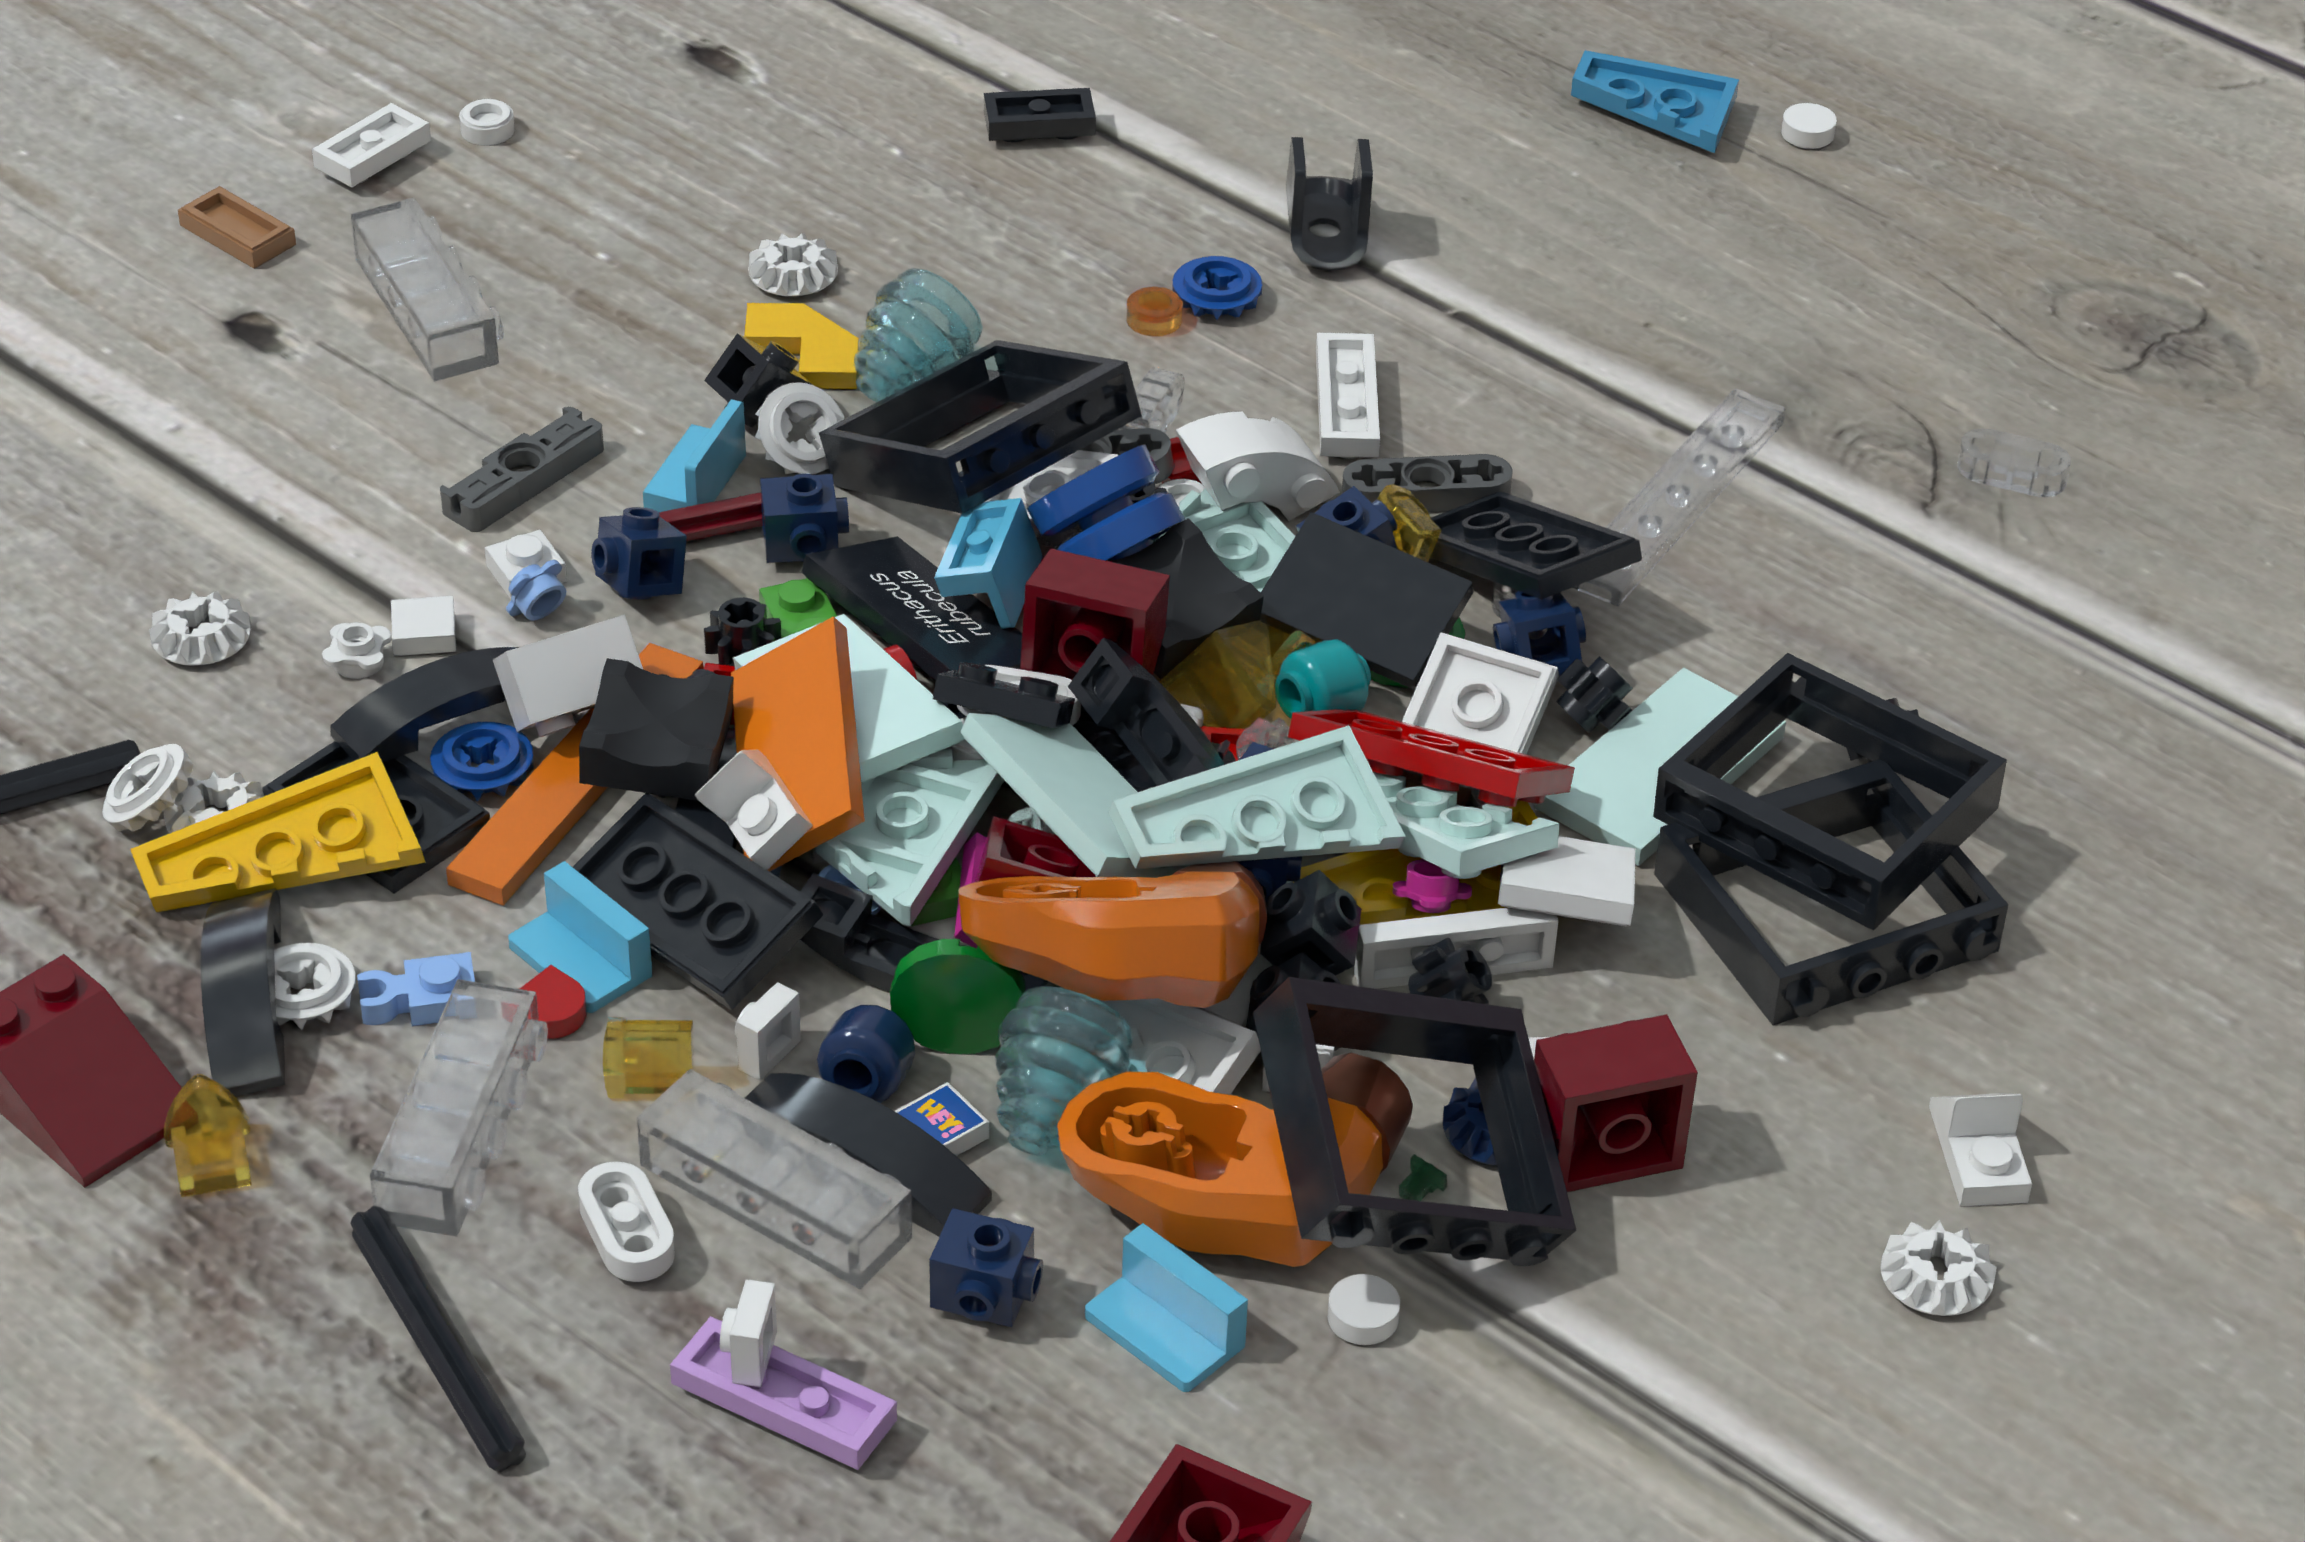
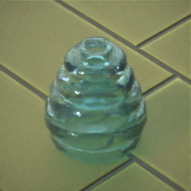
M911 268L900 273L897 279L884 284L878 290L875 306L867 313L866 329L862 332L859 343L861 350L854 356V368L859 376L856 384L864 395L878 402L974 352L975 344L980 340L983 328L979 313L964 294L941 276L920 268Z
M1051 986L1028 989L1017 1000L1015 1008L1006 1015L999 1026L998 1038L1001 1047L995 1056V1064L1000 1076L996 1082V1091L1001 1101L997 1108V1117L999 1123L1010 1133L1008 1142L1018 1150L1036 1156L1046 1155L1049 1148H1060L1057 1124L1068 1102L1090 1084L1130 1071L1131 1063L1128 1050L1133 1042L1131 1028L1117 1011L1087 995Z

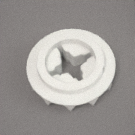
M804 233L800 234L797 238H789L781 234L777 241L761 240L759 249L749 253L748 271L752 282L766 292L781 296H803L818 292L834 281L838 273L836 251L827 248L824 239L809 241Z
M789 383L775 389L767 395L768 397L763 405L756 412L759 418L755 438L762 441L766 450L765 460L775 461L784 468L785 474L814 475L828 469L829 466L819 432L844 420L839 406L825 391L811 384ZM813 417L815 421L809 425L810 429L805 434L810 443L803 438L790 443L786 440L789 437L788 433L793 428L789 418L794 423H798Z
M192 591L190 598L183 601L174 598L168 599L166 610L152 613V628L149 629L151 644L154 650L163 658L183 665H206L222 661L237 653L246 644L251 631L249 614L243 612L239 599L230 598L223 600L218 591L211 593L207 597H198ZM198 626V628H194L192 633L190 634L189 627Z
M167 744L144 751L132 759L116 775L108 788L102 809L104 819L118 832L126 829L136 831L141 829L148 820L157 821L161 812L167 807L174 806V799L188 787L189 782L187 778L191 775L194 764L188 758L189 755L181 746Z
M213 770L210 779L203 781L188 777L189 784L187 789L177 795L173 801L174 806L167 807L163 811L165 825L168 833H172L223 813V811L219 812L213 807L205 809L207 806L215 805L218 808L227 807L228 810L264 797L260 782H246L240 772L234 773L228 778H220Z
M297 943L274 950L276 1019L279 1026L289 1020H293L302 1030L307 1020L315 1018L325 1023H330L333 1010L350 1008L351 992L357 989L356 975L351 961L342 952L330 946L317 943ZM313 981L314 990L302 989L307 983L311 984ZM290 987L302 990L299 991L297 995H292L290 992Z
M1940 1219L1929 1230H1925L1918 1224L1911 1222L1903 1235H1890L1880 1265L1885 1285L1898 1300L1920 1312L1940 1316L1967 1313L1982 1305L1992 1292L1997 1269L1996 1266L1990 1263L1989 1245L1972 1243L1968 1228L1956 1233L1945 1231ZM1937 1256L1944 1259V1264L1948 1270L1944 1272L1943 1280H1937V1271L1934 1270L1933 1263L1930 1261L1931 1257Z

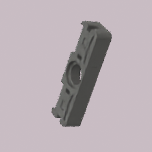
M574 407L562 408L563 416L531 436L523 433L482 459V467L452 487L447 488L442 485L440 487L443 515L471 532L484 530L602 453L604 450L602 424L593 418L584 421L582 419V412ZM519 466L536 467L532 470L522 472L510 470L514 467Z

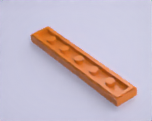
M649 643L639 654L643 669L657 675L664 674L672 678H687L695 670L704 668L703 661ZM594 708L587 711L447 866L446 874L449 886L504 906L608 788L579 783V745L583 732L590 722Z

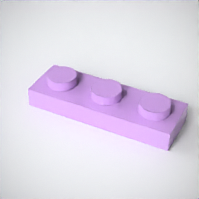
M711 1316L670 1364L671 1384L856 1470L860 1469L897 1421V1401L773 1345L761 1387L733 1384L731 1353L720 1351L722 1321Z

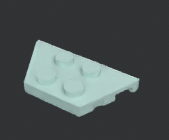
M1205 488L1201 493L1192 490L1179 502V508L1185 519L1189 518L1201 530L1218 559L1233 574L1244 581L1250 582L1261 593L1294 540L1295 535L1262 501L1241 503L1221 511Z
M943 749L861 783L865 821L817 846L816 853L860 890L872 895V900L901 924L911 926L1005 780L985 759L953 761L952 749Z

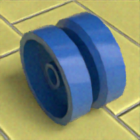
M1140 445L1102 463L1043 496L1027 508L1041 536L1053 537L1078 525L1083 532L1061 544L1057 550L1105 561L1125 558L1151 545L1154 539L1165 534L1172 526L1185 520L1172 493L1158 492L1133 504L1130 497L1151 485L1159 473V469L1146 445Z

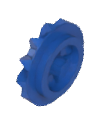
M1208 256L1191 260L1175 272L1172 293L1177 296L1178 306L1192 308L1196 317L1211 314L1218 320L1220 315L1229 314L1236 318L1240 317L1243 309L1250 310L1256 308L1258 296L1262 295V279L1252 266L1243 261L1224 256Z
M473 722L456 727L439 738L433 746L430 755L431 766L435 776L462 794L468 791L472 792L477 801H479L484 793L494 792L504 797L509 785H522L526 780L527 771L534 768L533 748L526 735L521 731L517 732L516 728L498 722ZM494 759L493 765L485 763L488 760ZM472 762L480 764L478 767H471Z

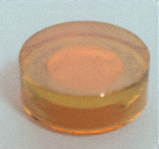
M1152 286L1141 288L1128 297L1126 321L1133 331L1146 336H1164L1180 328L1182 324L1183 301L1175 292L1167 288Z

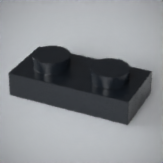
M1090 88L984 93V116L989 141L1020 142L1025 139L1055 137L1070 140L1078 136L1096 135V115Z
M960 662L958 670L937 674L933 700L1054 729L1067 725L1071 721L1075 698L1057 694L1059 686L1057 683L1033 677H1021L1019 685L996 680L997 669L969 662Z

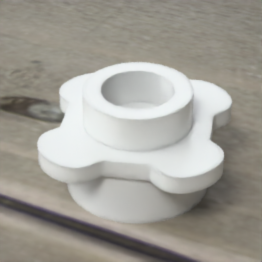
M359 622L335 625L330 630L331 645L322 652L323 662L330 667H334L338 674L346 678L362 679L376 674L384 664L382 649L384 645L391 642V633L384 626L371 627Z

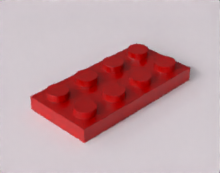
M1335 709L1292 713L1288 738L1299 741L1349 725L1372 771L1376 773L1402 776L1404 769L1423 774L1421 784L1446 791H1459L1460 785L1480 789L1479 800L1507 807H1516L1518 800L1542 804L1545 801L1546 795L1570 793L1575 767L1360 710Z

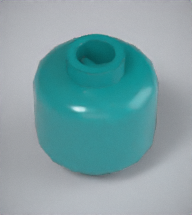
M1338 639L1324 640L1294 651L1283 660L1275 682V693L1282 711L1289 718H1292L1293 712L1335 709L1361 711L1365 707L1369 694L1371 673L1366 660L1349 645Z

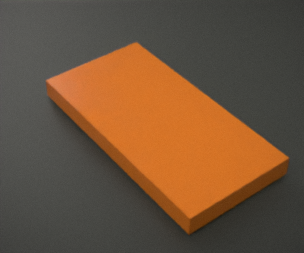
M834 616L731 672V676L734 677L733 709L736 752L738 753L741 750H759L763 753L813 825L768 869L769 872L865 821L847 628ZM743 849L744 856H746L747 858H749L748 855L746 854V852H745L744 849Z

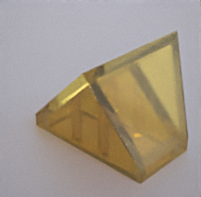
M1257 620L1216 630L1159 682L1179 704L1198 707L1203 710V726L1252 729L1276 708L1268 625Z

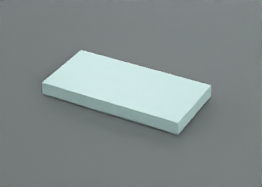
M845 614L835 617L847 628L861 783L965 740L960 733L963 726L962 721L941 701L933 700V694ZM817 625L734 657L735 670Z
M1683 667L1568 765L1575 767L1570 793L1546 795L1544 803H1535V809L1594 842L1636 848L1635 864L1640 866L1657 851L1660 827L1667 825L1653 817L1658 768L1739 696ZM1783 721L1720 779L1732 784L1784 738L1786 721Z
M968 713L960 731L963 737L1096 877L1158 878L1170 876L1176 871L1190 866L1135 869L1108 811L1113 800L1137 793V791L1070 723L1054 729L1000 715Z

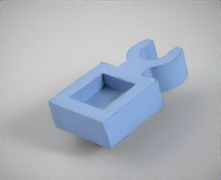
M471 952L403 960L405 974L392 975L382 970H370L357 975L363 1024L381 1025L390 1022L398 1014L410 1013L412 1026L479 1018Z

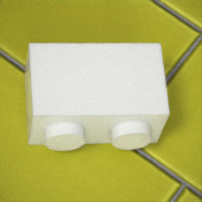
M625 614L506 651L493 660L517 732L536 726L539 737H543L575 726L573 714L595 707L601 676L607 658L629 661L643 669Z

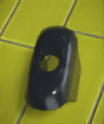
M1291 137L1286 179L1288 220L1293 251L1303 264L1321 270H1342L1356 265L1366 253L1373 181L1369 139L1357 140L1353 177L1350 180L1329 176H1306L1303 137ZM1316 224H1330L1338 228L1340 233L1332 237H1321L1313 234L1309 228Z

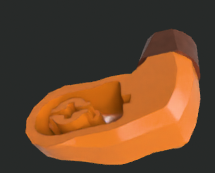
M1237 861L1190 865L1170 876L1158 878L1024 876L974 882L959 888L960 916L963 932L994 962L1042 978L1076 994L1101 1001L1158 998L1179 1006L1206 1008L1226 1000L1233 993L1257 957L1258 947L1263 941L1267 922V905L1263 887L1254 874Z
M1350 1052L1334 1056L1321 1071L1348 1193L1370 1195L1379 1175L1388 1167L1411 1120L1413 1103L1408 1088L1400 1077L1385 1063ZM1124 1072L1087 1086L1068 1102L1057 1124L1060 1149L1075 1181L1095 1198L1122 1212L1140 1225L1144 1223L1170 1243L1187 1251L1242 1255L1298 1267L1308 1264L1332 1245V1242L1301 1239L1274 1109H1269L1260 1103L1238 1096L1209 1092L1159 1072Z

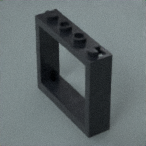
M996 340L819 432L830 472L833 474L835 487L963 514L1141 417L1142 414L1127 361ZM994 356L998 370H987L984 360ZM1009 401L1027 404L943 450L924 447ZM958 461H960L963 470L959 473L956 466Z
M1787 653L1658 768L1653 817L1667 825L1676 822L1698 834L1700 842L1874 931L1950 856V853L1957 846H1960L1998 809L2007 759ZM1793 673L1801 676L1796 682L1792 681ZM1787 718L1872 761L1880 759L1888 763L1896 773L1949 798V800L1883 862L1720 778Z
M1880 759L1757 797L1834 837L1872 826L1893 852L1904 844L1932 816L1889 764ZM1676 822L1660 827L1654 875L1773 1026L1798 1017H1808L1822 1009L1856 998H1866L1877 991L1913 979H1924L1935 972L1968 961H1978L1990 954L1999 952L2009 904L1961 848L1957 846L1950 853V856L1921 884L1946 913L1945 915L1785 966L1714 877V875L1746 865L1700 842L1698 834Z
M1288 977L1253 1012L1301 1239L1328 1241L1340 1248L1367 1245L1392 1248L1398 1254H1414L1425 1251L1452 1254L1453 1258L1463 1261L1483 1257L1510 1260L1516 1266H1531L1547 1260L1548 1254L1577 1231L1521 1009ZM1316 1044L1473 1065L1508 1211L1348 1193Z

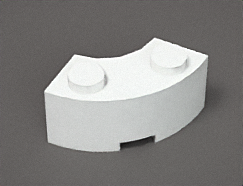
M1243 411L1227 412L1204 417L1176 429L1191 469L1221 511L1241 503L1262 501L1279 508L1287 520L1290 521L1340 493L1334 480L1301 436L1291 426L1275 417L1268 421L1247 418Z

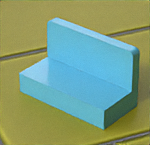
M731 399L711 428L694 424L690 425L644 489V508L663 512L714 502L746 457L743 402Z
M1022 498L983 502L961 514L934 576L941 597L988 593L1001 629L1015 627L1024 605L1025 584L1042 561V551Z
M565 861L544 873L547 912L508 935L509 948L538 973L552 965L578 981L585 991L588 1013L596 1012L652 977L649 928Z
M1142 1223L1123 1238L1122 1277L1085 1305V1319L1179 1390L1189 1392L1245 1348L1248 1299Z

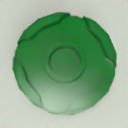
M940 939L916 947L900 960L890 988L891 1011L906 1022L914 1036V1040L921 1046L946 1054H976L998 1047L1016 1033L1025 1015V979L1019 970L994 962L979 946L977 948L960 946V939Z

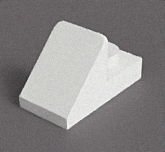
M759 750L739 751L695 794L698 801L727 823L748 857L766 870L813 826L772 764Z
M1995 1093L1930 1098L1929 1109L1960 1207L2028 1203L2032 1182L2016 1136L2023 1102L2021 1094Z

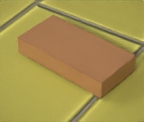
M221 186L178 209L181 227L254 269L296 245L294 228Z

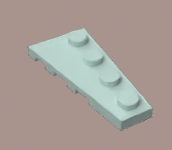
M1349 725L1115 799L1108 811L1135 869L1399 849L1406 837Z

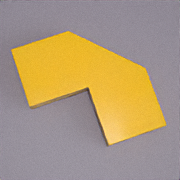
M747 303L744 337L765 348L770 341H773L792 354H800L799 373L812 385L820 389H857L858 337L804 303Z

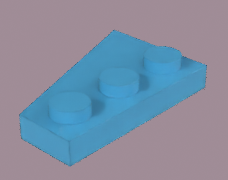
M1585 50L1572 79L1571 96L1715 153L1737 98L1739 79Z

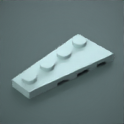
M1373 772L1406 836L1398 849L1399 852L1411 857H1420L1442 868V872L1447 876L1460 879L1474 878L1481 874V870L1558 848V822L1539 817L1533 820L1531 825L1526 826L1512 821L1511 808L1490 803L1483 805L1482 809L1460 806L1456 804L1457 792L1422 786L1405 788L1406 777Z

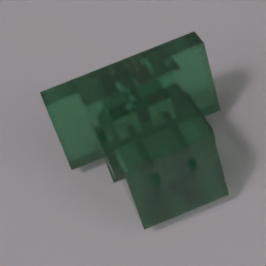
M1414 1154L1410 1158V1170L1412 1172L1399 1185V1196L1403 1199L1421 1201L1429 1192L1433 1193L1437 1188L1444 1191L1447 1188V1174Z

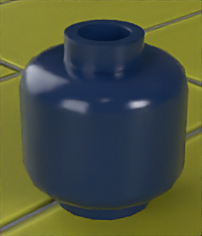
M859 1005L851 1008L835 1021L821 1043L817 1056L819 1075L823 1080L849 1088L879 1103L884 1102L898 1090L912 1066L916 1052L914 1036L906 1022L891 1010L878 1005Z

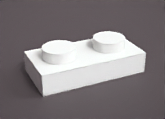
M390 103L312 149L314 167L340 182L354 187L430 142L429 122Z

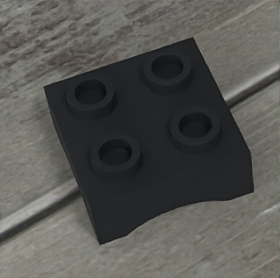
M1189 518L1172 526L1163 536L1141 551L1125 558L1106 560L1170 575L1166 630L1154 669V673L1160 680L1173 675L1259 628L1264 596L1250 582L1244 581L1233 574L1218 559L1201 530Z
M607 658L601 676L596 704L579 745V783L698 801L695 794L717 772L733 715L734 677L709 674L697 678H672L648 672L629 661Z

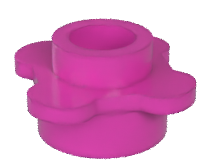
M1419 859L1407 865L1406 881H1396L1393 883L1392 892L1398 897L1412 899V907L1416 910L1427 913H1441L1451 908V901L1470 898L1472 896V887L1466 883H1459V878L1445 875L1442 872V868L1424 859Z

